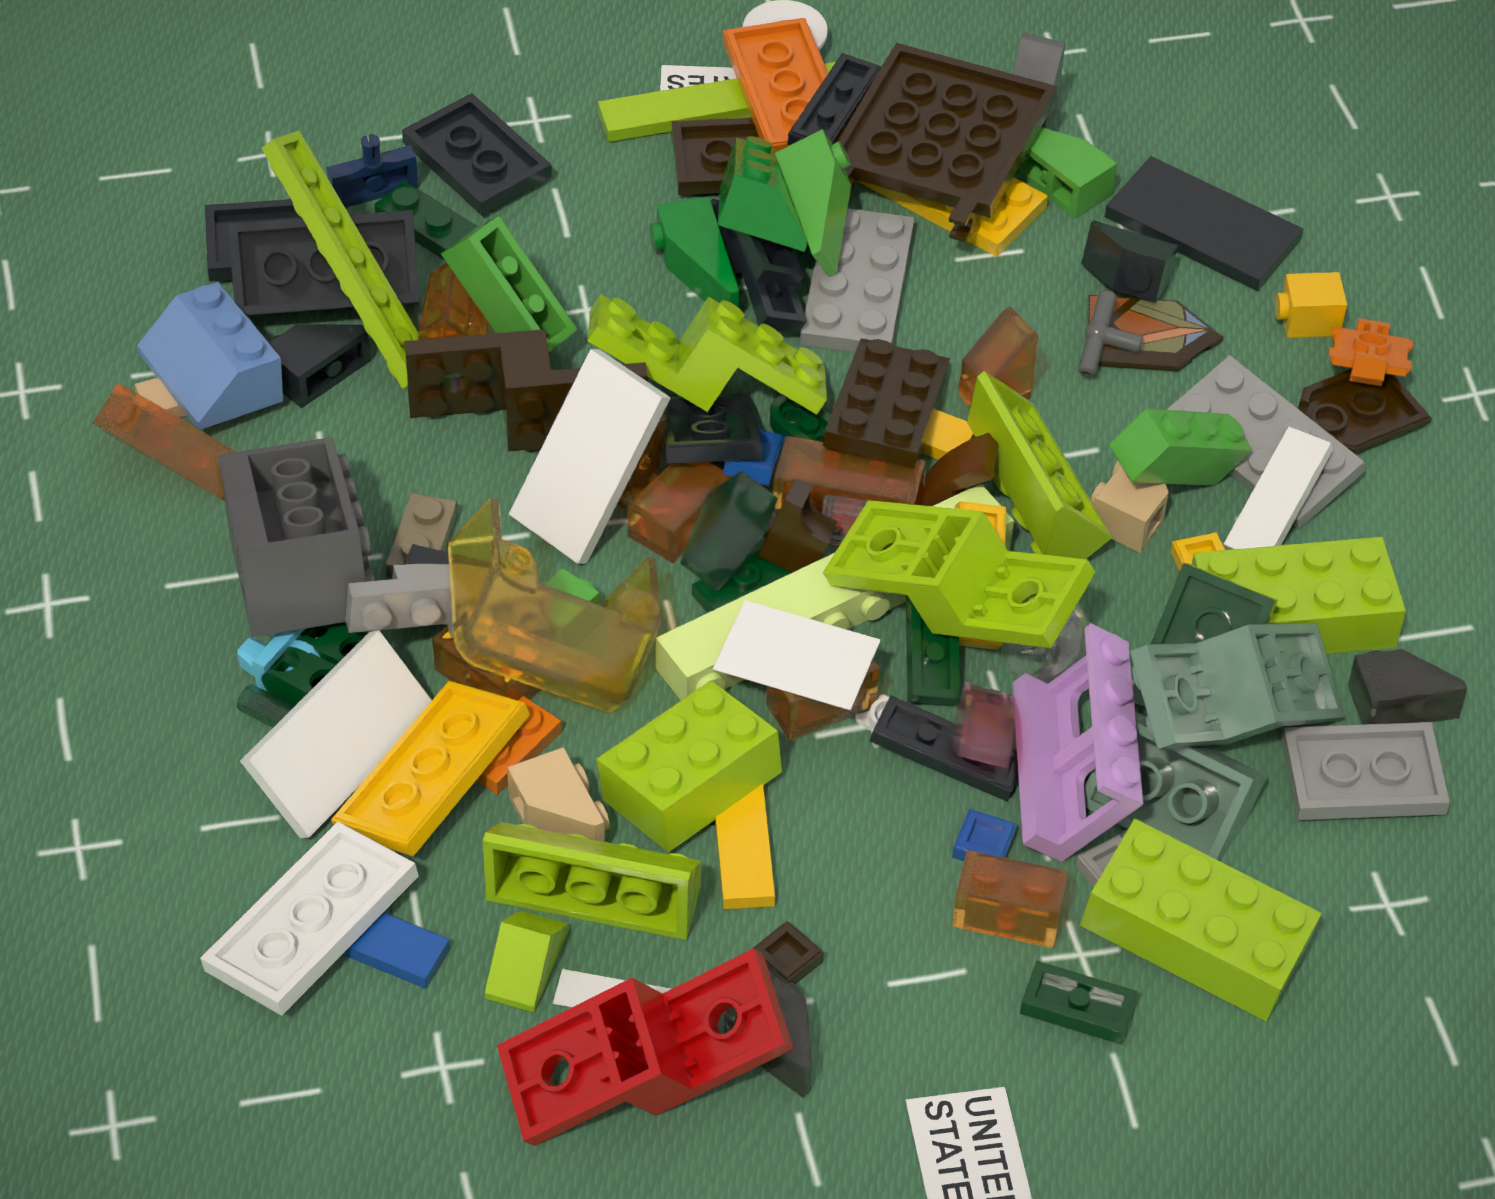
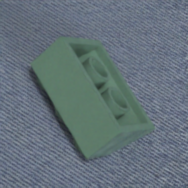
M1135 711L1143 805L1117 824L1128 829L1135 818L1221 861L1246 823L1267 775L1208 746L1158 749L1156 741L1148 731L1146 716ZM1095 768L1092 770L1084 788L1086 808L1093 812L1113 799L1097 791Z

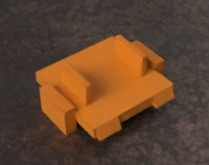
M1358 318L1356 330L1342 327L1331 328L1334 346L1329 348V357L1332 365L1352 368L1349 381L1382 386L1385 374L1405 377L1412 369V361L1408 360V353L1413 348V340L1388 335L1390 323Z

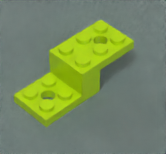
M600 294L591 307L588 342L625 364L645 362L649 378L707 412L737 368L815 414L820 411L827 400L825 366L822 365L821 358L807 348L800 347L797 350L785 343L783 336L771 326L766 324L757 326L745 319L744 313L728 301L722 300L719 303L708 296L680 340H677L674 332L664 324L653 321L650 324L637 316L635 309L619 298L610 300Z
M871 500L867 501L823 571V575L831 586L908 595L926 625L934 634L1052 648L1096 573L1088 559L1008 551L983 511Z

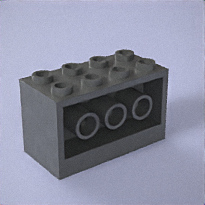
M333 437L218 455L229 535L251 636L257 637L346 622L348 583L375 581L373 570L369 568L368 556L371 555L367 526H364L360 501H357L354 479L350 477L347 455L337 454Z

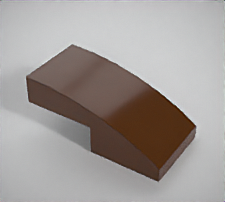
M989 432L970 439L950 450L929 469L924 477L919 505L934 506L965 491L967 487L992 480L999 444Z

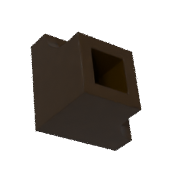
M795 478L779 512L769 509L757 535L765 538L757 556L792 573L821 559L838 521L822 514L814 506L811 498L813 486L798 478Z

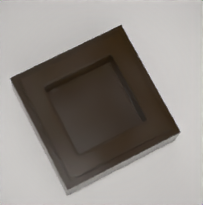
M788 921L753 947L763 953L771 980L785 992L823 963L824 952Z

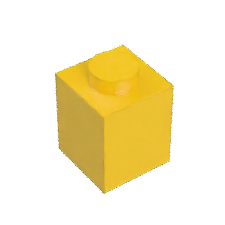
M1340 272L1286 274L1282 293H1276L1275 316L1277 320H1283L1287 338L1332 337L1331 328L1343 326L1347 302Z

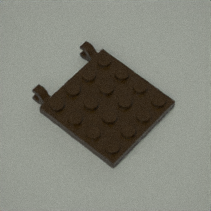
M896 43L837 142L840 141L851 162V166L845 168L851 183L850 195L854 181L858 180L953 207L949 216V222L954 223V227L949 234V238L966 243L973 232L977 215L991 218L1057 100V86Z

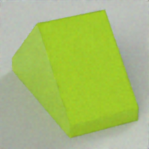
M522 910L503 920L500 925L486 984L485 999L535 1013L569 932V924Z

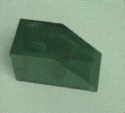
M740 471L710 491L706 496L680 564L716 591L722 588L765 534L778 498L743 471Z

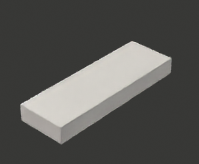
M1290 426L1287 428L1225 540V550L1279 546L1282 544L1333 451L1330 442Z

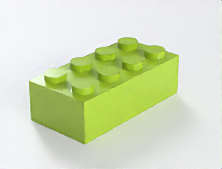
M1383 537L1197 552L1193 554V566L1278 600L1269 624L1317 623L1326 654L1397 647L1406 610Z
M1134 818L1091 891L1079 926L1267 1022L1307 948L1322 913Z

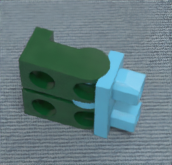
M341 622L269 634L267 636L273 639L268 644L255 638H248L237 651L239 666L255 677L258 693L268 698L272 696L284 705H293L295 707L368 633H349L347 624Z

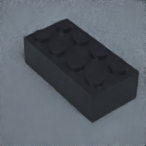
M413 210L351 214L352 221L401 304L420 303ZM302 218L228 223L234 301L246 316L355 308L342 291L340 282L328 261L319 252L316 241Z

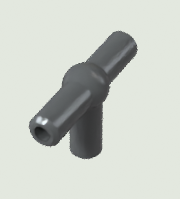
M1110 290L1099 292L1091 323L1085 329L1086 342L1078 371L1086 377H1092L1096 374L1104 345L1135 353L1141 350L1142 335L1109 327L1117 298L1115 293Z

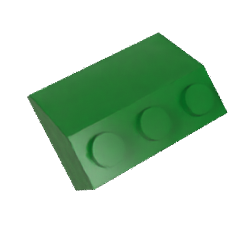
M749 136L746 140L736 137L720 185L718 225L805 252L808 242L775 155L778 150L772 149L773 145L770 142L758 137Z

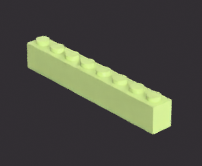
M980 483L933 507L955 509V505L959 501L1001 505ZM1006 512L1005 547L1010 551L1014 520ZM833 553L656 637V669L680 700H683L710 680L724 690L743 680H747L713 670L744 600L849 630L867 620L880 618L886 611L906 602V595L831 586L823 575V571L835 554Z

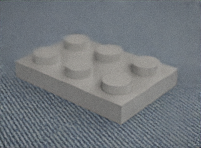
M1432 722L1284 727L1281 740L1297 820L1447 814L1450 800Z

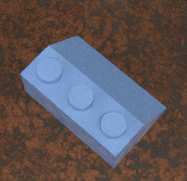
M219 282L200 286L194 290L176 295L137 345L138 354L156 377L161 380L198 430L283 402L281 357Z

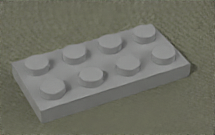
M847 208L837 273L828 277L819 263L815 261L805 310L807 322L801 329L800 345L856 352L861 338L868 340L881 339L893 344L915 217Z
M1231 355L1166 409L1224 413L1234 417L1242 425L1244 438L1253 451L1229 474L1251 492H1253L1289 426L1330 442L1333 451L1292 524L1298 530L1365 472V462Z

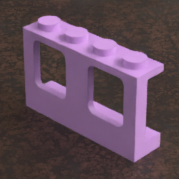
M1092 623L1084 628L1086 656L1047 684L1026 673L1013 682L1023 845L1060 862L1070 857L1143 805L1129 642ZM1089 689L1092 727L1080 735L1078 700L1081 694ZM1096 768L1097 791L1113 799L1086 818L1084 781L1086 776Z

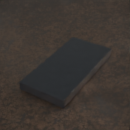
M1152 156L1148 158L1106 205L1105 210L1106 218L1139 234L1178 245V253L1257 291L1300 242L1303 228Z

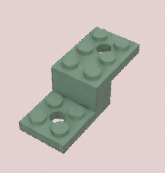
M1317 623L1246 625L1198 643L1150 644L1130 651L1134 664L1132 668L1133 679L1138 689L1142 692L1148 713L1146 717L1147 728L1152 738L1156 741L1158 749L1232 744L1282 726L1330 723L1345 717Z

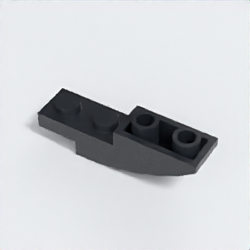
M712 199L711 204L718 223L719 200ZM718 225L732 271L742 273L758 326L766 324L777 331L799 334L807 321L795 287L804 275L793 249Z

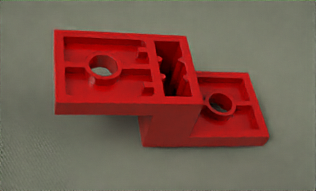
M754 948L664 993L632 977L497 1045L523 1141L533 1146L623 1102L630 1103L657 1116L794 1049L764 955ZM735 1008L737 1012L736 1024L729 1032L720 1034L718 1022L721 1015L726 1010ZM567 1060L569 1063L568 1076L563 1083L554 1086L552 1074L555 1066L559 1062Z

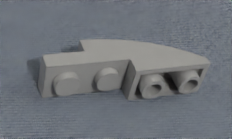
M450 564L394 565L391 580L348 583L345 620L349 633L447 624L451 638L547 629L552 591L550 586L525 577L479 567Z

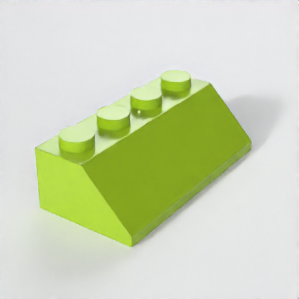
M986 371L978 375L967 423L975 437L989 432L999 444L994 467L995 473L992 479L1000 491L1010 497L1015 506L1011 509L1014 518L1024 529L1030 531L1034 541L1031 542L1035 554L1087 559L1113 538L1035 405Z
M499 822L485 832L483 856L486 901L687 940L701 891L700 860L689 859L677 853L664 854L643 850L626 843L613 844L592 840L580 834L567 835L541 830L529 824L516 825Z

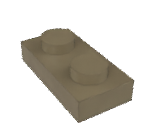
M411 493L386 562L387 577H393L394 565L404 564L412 544L445 552L458 515L457 501Z

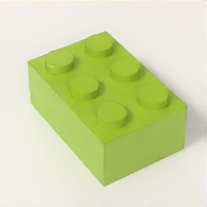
M712 680L597 758L603 801L668 853L713 822L718 815L762 784L765 785L782 773L778 730Z

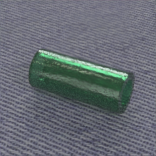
M249 684L242 691L237 703V709L240 712L272 728L295 707L293 704L253 684Z

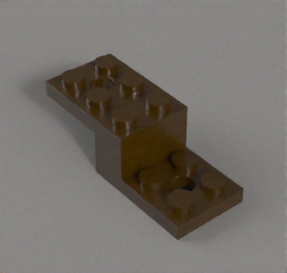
M545 329L404 341L410 418L503 410L508 452L542 448L581 369L551 370ZM645 362L622 364L648 382ZM453 373L463 374V376L455 379L445 377Z

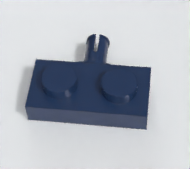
M369 134V140L366 135L361 138L362 158L326 167L327 178L345 208L381 199L403 181L418 189L417 160L411 145L380 153V138L374 134Z

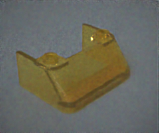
M490 498L448 542L453 632L457 651L464 660L475 667L601 711H617L631 697L662 622L656 560L647 557L604 600L605 607L538 583L537 566L532 554L526 548L502 539L499 501Z

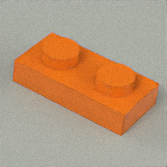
M524 696L518 701L525 702L530 713L529 717L476 780L496 795L508 786L507 767L537 757L562 733V721Z

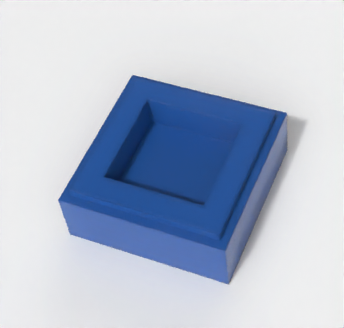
M969 809L953 847L952 858L1001 873L1016 836L1017 824Z

